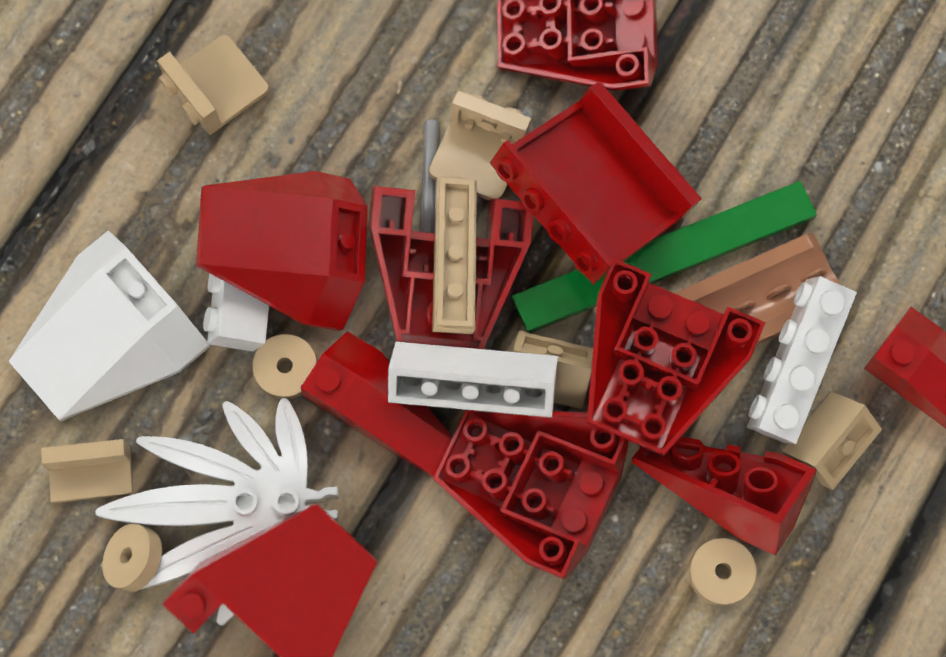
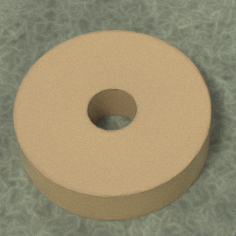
M290 334L276 335L267 339L265 344L257 349L253 359V374L259 387L267 395L279 400L282 398L292 400L303 395L300 387L317 363V359L311 346L302 338ZM282 362H291L293 367L289 372L282 373L278 370Z
M136 523L121 527L108 542L103 555L102 569L107 583L126 592H135L144 588L152 580L160 565L162 545L158 534L154 530Z
M718 538L706 542L695 552L689 565V580L693 590L701 599L716 606H729L741 601L750 593L756 581L757 570L753 556L745 546L732 539ZM719 565L726 566L730 572L729 578L720 579L715 573L716 567Z

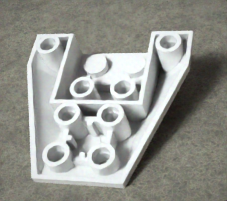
M107 231L77 255L9 362L61 422L180 373L210 348V345L207 344L205 338L181 308L129 249L110 231Z

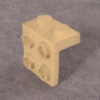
M227 35L219 36L181 64H179L171 52L157 60L162 72L158 79L170 96L175 94L179 96L184 103L181 108L188 119L194 125L200 123L209 135L255 104L269 92L267 82Z
M457 91L452 102L450 124L429 167V176L433 180H436L437 176L477 179L478 197L488 201L490 199H502L508 184L499 178L490 161L505 141L509 140L513 144L529 133L531 118L524 116L517 109L503 108L492 104L480 95Z

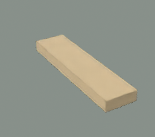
M437 176L432 332L473 334L475 331L477 179Z

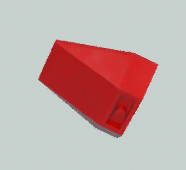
M497 0L498 68L500 70L588 87L600 81L609 91L651 86L658 66L656 0Z
M319 171L204 185L201 187L196 266L303 325L341 331L347 323L365 281L368 206L350 178Z
M614 258L612 261L614 264L609 268L597 296L587 423L664 456L750 361L766 322L728 306L724 314L649 283L652 274Z
M466 410L433 480L526 564L565 580L591 547L621 480L630 441L588 424V413L553 411L552 417Z

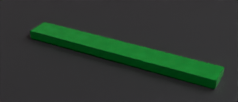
M798 181L660 236L624 263L652 274L649 283L655 284L814 220L817 213L801 181ZM575 270L512 295V301L525 331L533 333L597 307V296L606 276L592 284L583 273Z

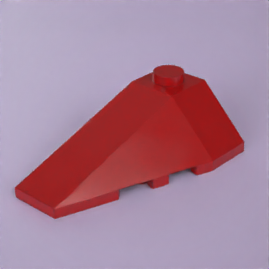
M910 306L864 369L946 428V332Z
M346 331L321 355L300 388L304 399L434 478L453 436L428 406L388 402V371L390 361L380 350Z
M680 437L664 456L641 446L633 455L632 463L738 539L773 555L778 553L794 529L817 471L813 467L780 453L765 451V456L740 452V446L728 444L726 450L703 446L699 439Z

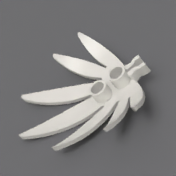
M287 398L280 399L275 419L276 437L282 453L280 457L277 455L265 432L247 413L231 402L225 401L222 404L233 433L244 449L261 465V469L258 471L221 451L198 443L168 437L141 436L137 438L136 442L138 445L170 463L205 476L235 483L234 486L180 485L158 488L115 500L96 510V515L100 518L142 525L196 526L234 522L232 526L196 537L161 556L156 574L142 589L164 584L188 575L200 562L309 507L307 506L308 503H323L327 498H339L338 487H327L320 491L307 488L308 459L305 438L296 412ZM325 510L336 521H339L338 510ZM224 604L219 607L217 623L221 626H224L235 616Z

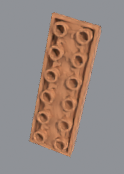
M808 233L675 292V294L724 314L728 306L766 322L757 342L758 345L780 335L783 325L791 318L796 306L794 304L796 292L806 279L821 276L839 285L841 284L832 271L815 235Z

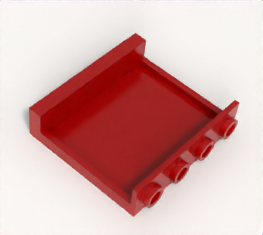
M600 81L589 87L578 102L513 144L509 140L505 141L490 161L499 178L508 184L520 198L524 207L537 218L548 231L551 239L560 245L572 259L576 268L592 284H595L607 275L609 268L614 264L612 262L614 258L625 262L684 219L702 200Z

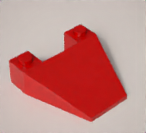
M381 186L372 187L368 229L396 342L484 349L531 244L534 215L524 207L522 201L489 200L486 237H476L475 331L473 334L432 332L435 233L411 231L415 190Z
M315 503L200 562L173 589L162 605L194 634L224 604L279 657H333L378 560L318 503Z

